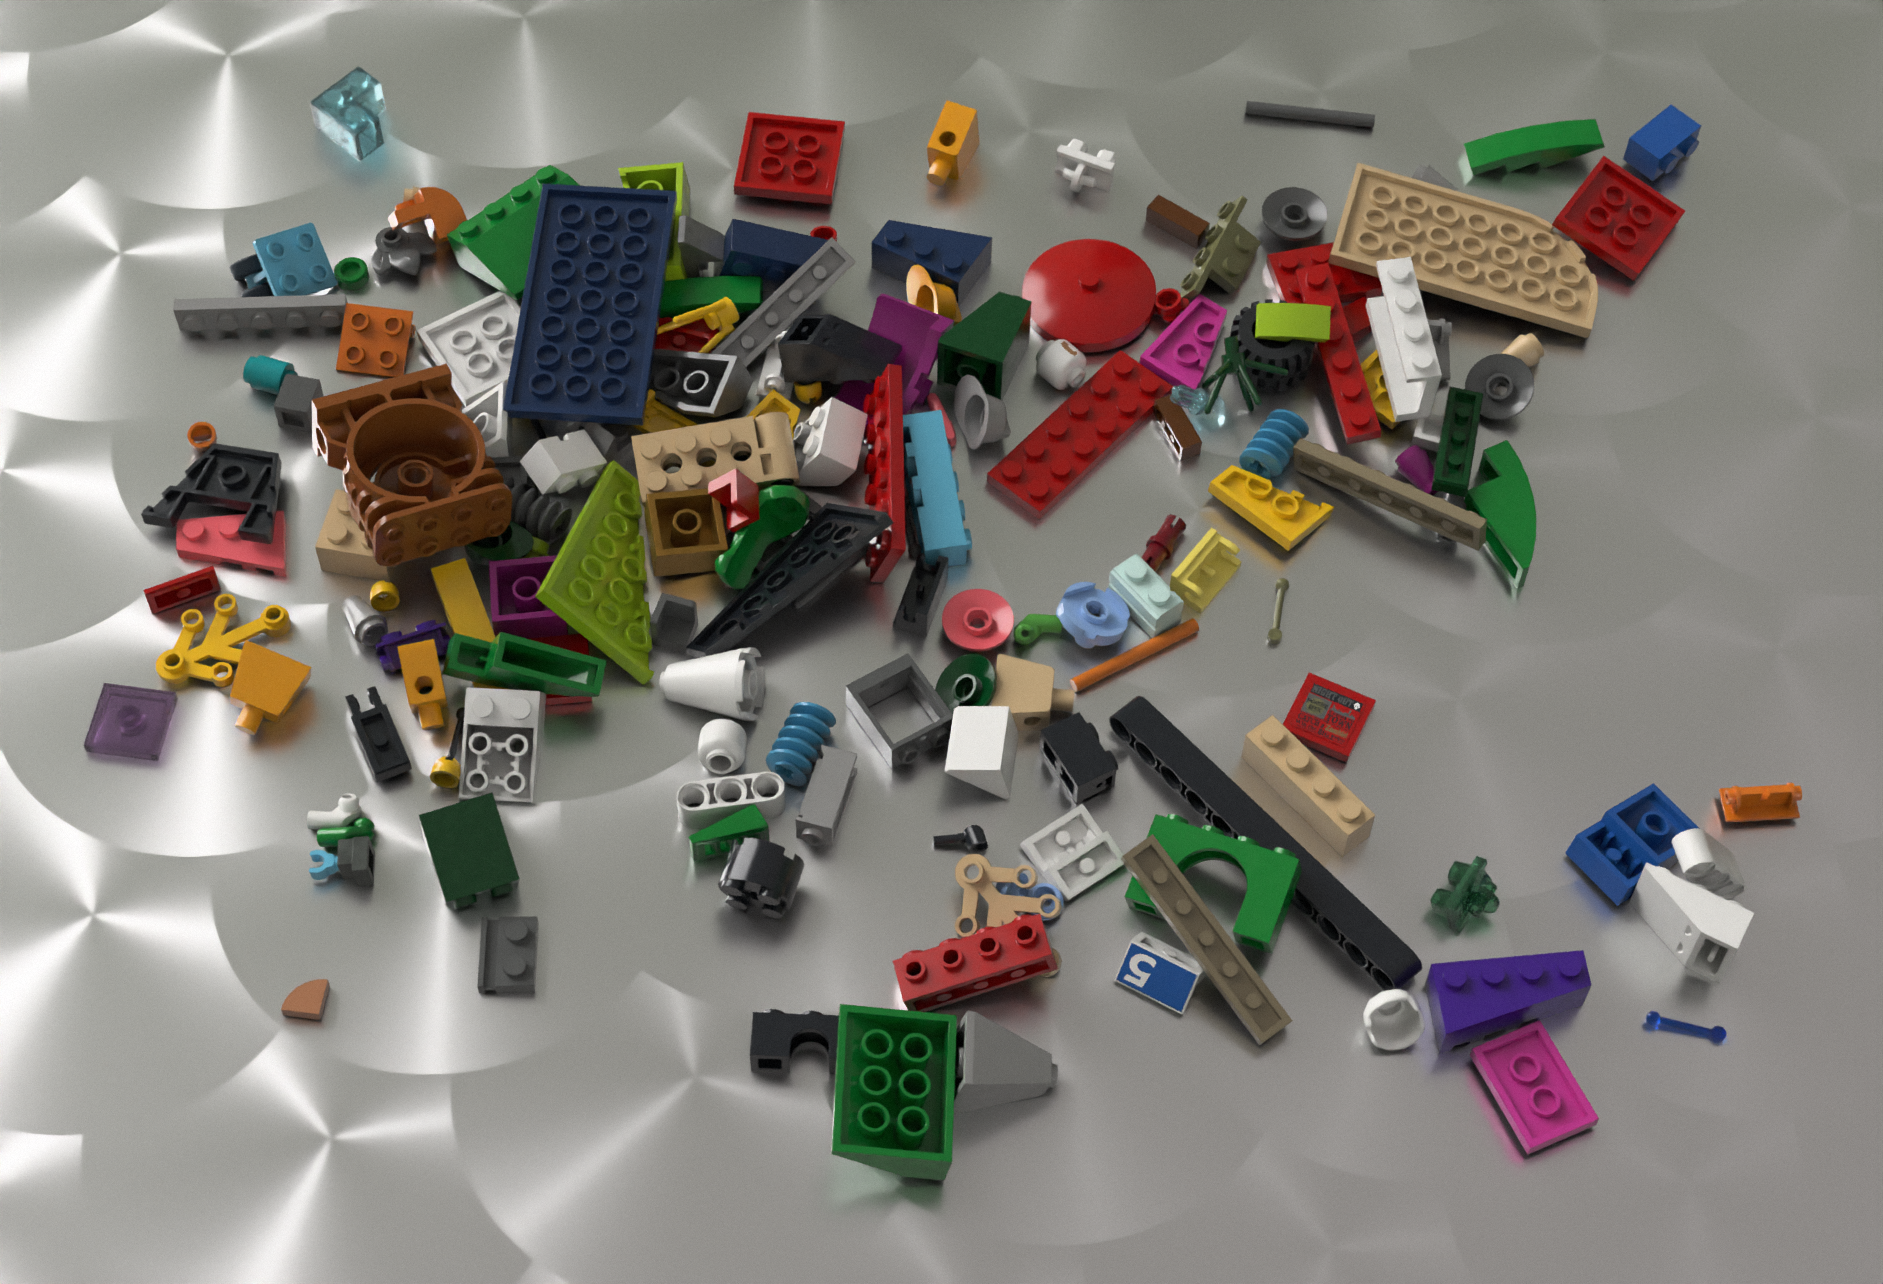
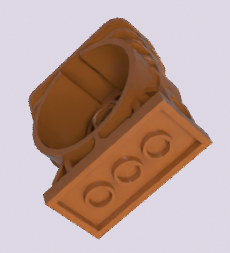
M447 363L312 399V447L317 457H324L328 466L342 470L343 487L346 492L348 509L359 529L365 532V541L368 547L373 550L374 559L380 566H397L402 562L431 556L436 552L465 546L470 542L487 537L499 536L505 532L511 521L512 493L509 487L504 484L501 472L495 469V462L492 457L486 455L481 432L473 421L462 413V403L451 385L452 373ZM376 473L374 482H371V478Z

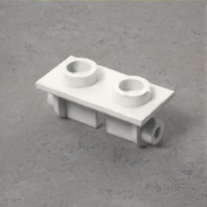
M782 331L768 347L756 396L766 397L774 389L790 401L794 382H785L778 343L787 331Z

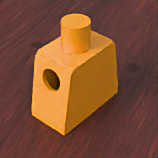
M946 100L927 146L929 172L926 177L931 183L943 186L948 177L955 180L961 179L980 144L976 109Z
M434 639L397 646L411 712L419 713L422 730L443 727L444 722L441 708L447 707L448 702ZM432 687L430 693L420 694L422 688Z
M245 640L230 693V703L242 709L235 727L243 732L255 735L263 718L279 723L309 681L311 667Z

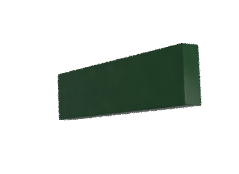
M1449 387L1431 490L1466 497L1483 393Z

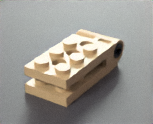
M784 412L766 413L758 416L755 420L753 416L631 436L644 512L646 495L649 493L708 488L709 482L734 469H738L756 483L759 492L773 485L796 486L800 483L789 416ZM746 455L750 457L746 461L735 460L738 456ZM712 460L715 462L711 467L700 466L706 461ZM671 467L680 468L676 473L666 472Z

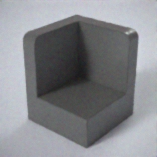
M291 374L285 376L273 406L279 427L312 433V399L324 396L320 379Z
M662 593L650 619L652 645L686 654V647L691 643L698 627L696 602Z

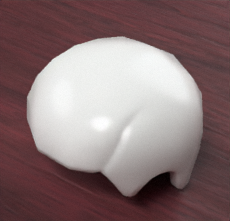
M1392 989L1380 992L1369 999L1363 1013L1365 1028L1371 1042L1375 1046L1388 1051L1409 1047L1418 1041L1425 1030V1022L1418 1001L1405 990Z

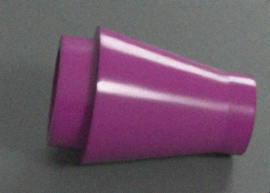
M1413 445L1396 458L1397 471L1419 490L1432 496L1439 492L1431 490L1434 467L1425 449L1421 450L1418 445Z

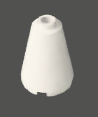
M746 647L669 664L666 671H663L660 675V690L662 693H665L669 701L744 721L755 720L758 715L753 714L755 707H762L765 689L764 666H757L755 657H761L760 652L756 648Z

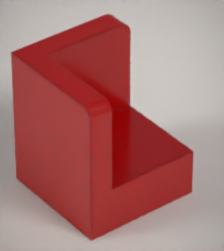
M734 469L708 483V494L726 507L727 529L731 532H735L759 520L758 485L738 469Z

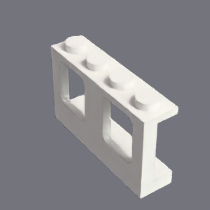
M1411 257L1377 261L1376 267L1384 296L1367 298L1366 309L1395 422L1429 418L1442 373Z

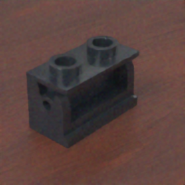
M1080 712L1041 730L1039 749L1076 805L1083 802L1084 799L1104 790L1108 784L1111 788L1115 786L1116 771L1118 770L1117 761L1111 751L1104 750L1099 742L1096 728L1091 722L1086 723Z

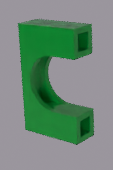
M1155 814L1147 838L1152 834L1155 836L1182 874L1200 862L1220 860L1234 865L1245 875L1247 879V892L1232 931L1236 943L1272 954L1302 873L1300 860L1296 858V855L1284 848L1275 847L1274 851L1260 847L1259 842L1249 837L1239 836L1237 840L1224 836L1222 830L1210 825H1203L1202 828L1189 825L1188 820L1175 814H1168L1167 817ZM1132 875L1124 896L1129 908L1165 919Z

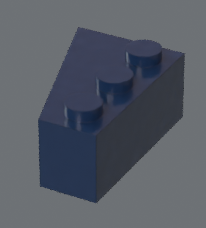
M732 218L724 236V259L720 262H714L713 277H761L763 280V291H776L828 240Z
M888 220L871 242L873 269L906 283L910 268L919 264L925 268L932 282L953 289L959 306L991 264L992 237Z

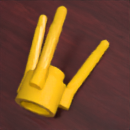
M724 297L711 305L674 317L672 322L658 327L657 335L704 318L711 330H720L698 352L708 353L725 336L735 331L732 324L739 320V314L731 299Z

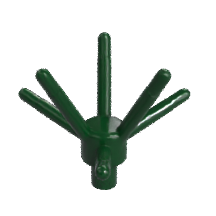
M1238 337L1224 338L1226 355L1221 356L1222 366L1202 384V388L1207 389L1216 381L1204 409L1205 414H1210L1227 375L1236 374L1249 412L1254 411L1251 396L1257 406L1262 405V400L1246 371V367L1284 376L1288 375L1287 369L1245 359V353H1239Z

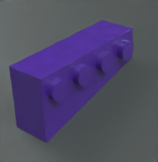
M1584 950L1431 964L1425 988L1439 1054L1450 1051L1453 1046L1465 1042L1470 1044L1482 1040L1485 1035L1503 1029L1506 1032L1518 1028L1521 1023L1535 1018L1541 1020L1582 1006L1592 985Z

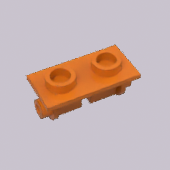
M1792 782L1786 785L1738 787L1736 785L1731 788H1719L1726 823L1800 818L1796 801L1802 799V789L1800 786H1794Z

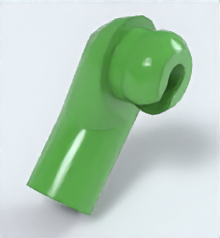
M1028 614L1014 628L1013 637L1019 644L1028 645L1043 632L1061 633L1062 624L1057 615Z

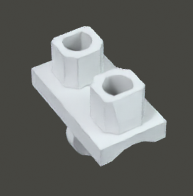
M1072 139L1067 146L1060 144L1056 151L1058 159L1055 173L1071 180V191L1078 193L1083 185L1091 188L1095 186L1110 191L1113 185L1116 159L1114 152L1103 149L1099 151L1096 157L1087 154L1088 146L1083 141Z

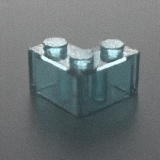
M356 67L310 102L316 129L357 160L362 161L384 144L380 120L377 116L386 109L381 82L361 67Z

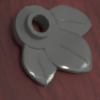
M387 227L381 230L375 238L377 248L371 256V266L379 276L387 273L393 267L402 272L416 275L420 266V255L437 252L435 242L426 234L419 232L407 233L402 228L393 231L391 227Z

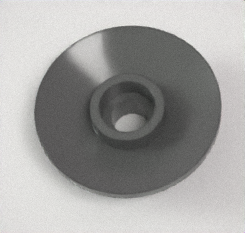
M1287 187L1274 191L1265 199L1262 205L1261 216L1266 228L1274 235L1286 240L1301 241L1318 235L1324 229L1328 212L1322 199L1313 192L1303 188Z
M1493 354L1479 360L1471 368L1466 377L1465 390L1483 393L1481 416L1492 420H1505L1520 414L1529 405L1534 394V379L1529 367L1519 358L1509 354ZM1503 386L1507 391L1504 395L1499 396L1494 393L1495 389Z

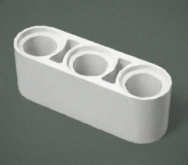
M759 772L691 781L682 785L677 791L678 817L680 822L690 829L706 828L755 804L765 820L776 818L785 809V784L783 779L774 772ZM766 793L775 794V796L770 798L763 797L762 795ZM729 798L738 799L736 802L732 803L725 802V800ZM692 803L701 804L700 806L695 808L688 807V805Z
M1697 828L1689 829L1677 834L1671 842L1683 875L1690 882L1700 884L1706 887L1709 892L1726 900L1734 898L1745 891L1746 886L1733 853L1706 831Z

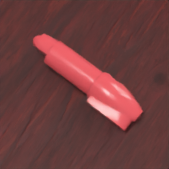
M929 393L927 401L930 411L942 410L947 442L951 447H954L956 445L954 426L951 420H949L937 394Z

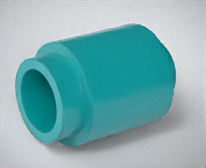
M263 355L258 357L251 356L245 364L243 380L254 389L278 395L287 374L298 376V373L295 371L292 363Z

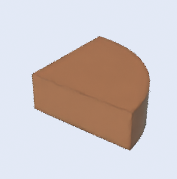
M328 979L312 980L295 988L285 999L281 1007L282 1014L284 1016L321 1020L330 987Z

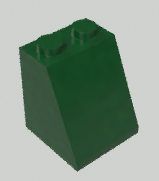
M998 292L941 336L938 341L937 384L956 390L962 377L972 375L980 382L986 394L1003 401L1029 345L1032 301L1025 300L1017 295Z
M493 792L419 815V825L445 905L454 903L455 909L477 903L476 896L491 892L492 897H497L514 891L512 884L518 883L520 878Z

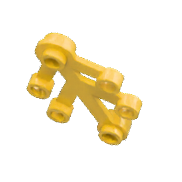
M222 594L215 599L216 614L202 645L190 650L196 633L203 630L205 621L199 610L189 609L181 616L183 629L174 648L163 652L158 657L156 671L161 679L171 684H179L189 677L213 682L218 687H227L234 681V673L231 665L226 662L238 664L242 652L241 649L232 647L262 633L274 638L284 636L291 628L288 611L279 605H270L264 609L260 618L224 634L230 619L238 612V605L233 595ZM224 604H232L227 609L221 608ZM279 616V618L275 620H270L273 617ZM191 619H198L196 623L188 624ZM207 658L225 661L216 663L212 667L199 664V662ZM179 662V663H178L177 665H175V666H169V665H171L172 663ZM221 672L228 673L224 677H216Z

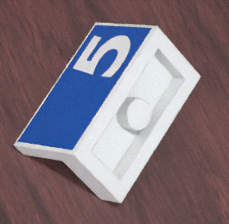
M1141 931L1130 941L1114 981L1180 1014H1184L1196 985L1204 979L1206 973L1194 957Z

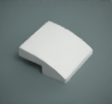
M1083 803L1020 844L1034 866L1049 884L1055 886L1061 892L1066 902L1125 865L1121 860L1124 854L1108 831L1104 833L1101 831Z

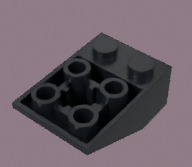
M832 314L799 315L778 343L785 382H798L801 385L812 384L816 381H830L832 384H841L849 380L875 383L877 376H881L887 365L893 364L902 351V345Z

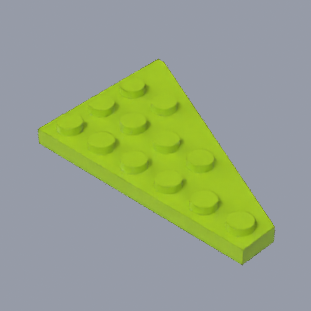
M612 460L602 471L535 597L644 685L652 679L654 671L649 670L648 652L652 649V639L649 635L650 612L649 602L644 601L643 585L647 582V572L644 568L646 558L644 536L639 535L638 519L642 517V507L639 502L641 494L638 480L616 461Z

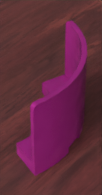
M880 294L876 300L868 331L902 345V351L893 364L902 366L903 415L913 413L916 404L923 406L934 383L928 378L938 358V341L941 336L953 328L954 320L892 296ZM849 380L843 384L835 399L863 412L865 396L871 394L874 389V383H864L862 380Z

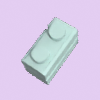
M1134 554L1110 572L1108 588L1115 591L1125 601L1130 616L1151 638L1176 627L1181 622V611L1183 610L1184 601L1174 591H1170V587L1138 554Z

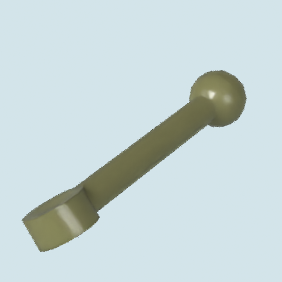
M1280 578L1275 583L1278 593L1273 627L1269 630L1267 636L1268 641L1272 644H1277L1282 639V632L1279 629L1285 591L1289 588V582L1285 578Z

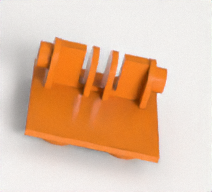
M346 303L336 370L387 377L404 375L409 338H414L416 326L412 324L414 312Z

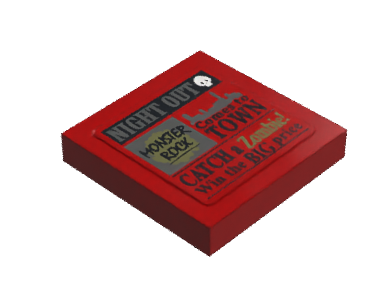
M1309 672L1283 725L1303 745L1347 763L1375 707L1376 700Z

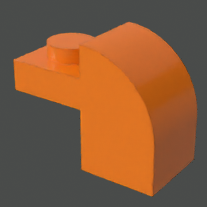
M436 187L420 188L414 195L417 204L414 203V200L402 202L395 206L396 211L388 218L393 231L424 221L429 236L435 242V245L449 241L447 234L456 229L460 223L467 220L459 201L449 192Z

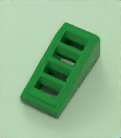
M752 804L690 835V855L695 861L729 853L731 844L736 839L739 845L743 843L744 838H756L770 842L769 826L756 805Z

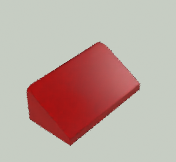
M213 566L143 591L153 614L219 591L221 588Z

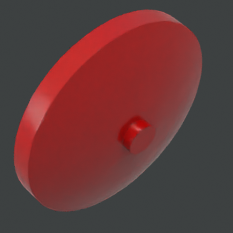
M1079 239L1061 243L1050 248L1031 264L1023 280L1022 298L1032 301L1030 325L1045 340L1056 341L1058 339H1065L1080 352H1100L1111 350L1130 342L1147 327L1155 309L1156 284L1147 264L1128 248L1105 240Z

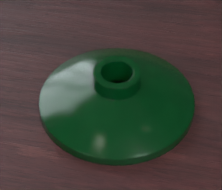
M962 655L953 660L944 669L937 681L935 691L952 714L958 706H988L996 691V670L993 664L982 655Z

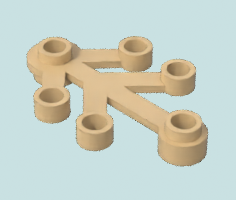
M968 854L961 858L956 865L955 878L957 883L964 889L962 914L955 921V930L960 936L968 937L974 935L980 929V923L976 918L980 894L989 904L987 927H999L1003 925V922L1004 924L1011 923L1018 917L1016 912L1040 913L1046 918H1055L1061 912L1062 905L1060 900L1051 894H1045L1040 898L1001 895L992 882L1015 883L1023 889L1033 888L1037 884L1038 874L1034 868L1028 865H1021L1016 869L992 867L989 860L979 854ZM971 866L979 868V875L975 879H969L967 871ZM1025 870H1029L1032 878L1030 882L1022 884L1020 882V874ZM1052 899L1055 902V909L1051 913H1045L1043 904L1045 901ZM967 919H971L973 929L968 933H964L962 923ZM1054 948L1052 949L1058 969L1040 975L1042 977H1051L1061 968V955Z

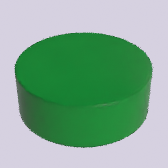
M348 257L342 259L334 268L337 285L344 290H358L368 283V267L360 258Z

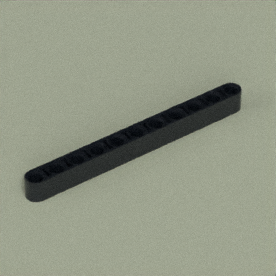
M1136 696L1110 716V726L1119 739L1208 824L1222 830L1224 836L1237 840L1239 836L1249 837L1259 842L1260 847L1274 851L1275 847L1284 848L1296 855V858L1300 860L1302 873L1291 903L1384 991L1400 989L1422 970L1420 959L1407 944L1147 699L1142 696Z

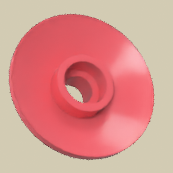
M969 589L956 594L947 602L942 613V627L946 636L958 647L969 651L981 652L994 649L1003 644L1013 630L1014 615L1010 605L1002 596L986 589ZM976 624H979V625H981V626H983V627H981V628H975V627H972V626H973V625H976Z

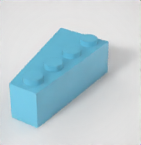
M942 410L903 415L904 479L918 543L922 548L921 553L925 554V562L932 566H935L939 555L948 558V567L966 564L967 550L972 549V539L969 528L964 529L963 521L966 520L963 500H958V477L956 471L953 472L952 451L950 444L947 442Z

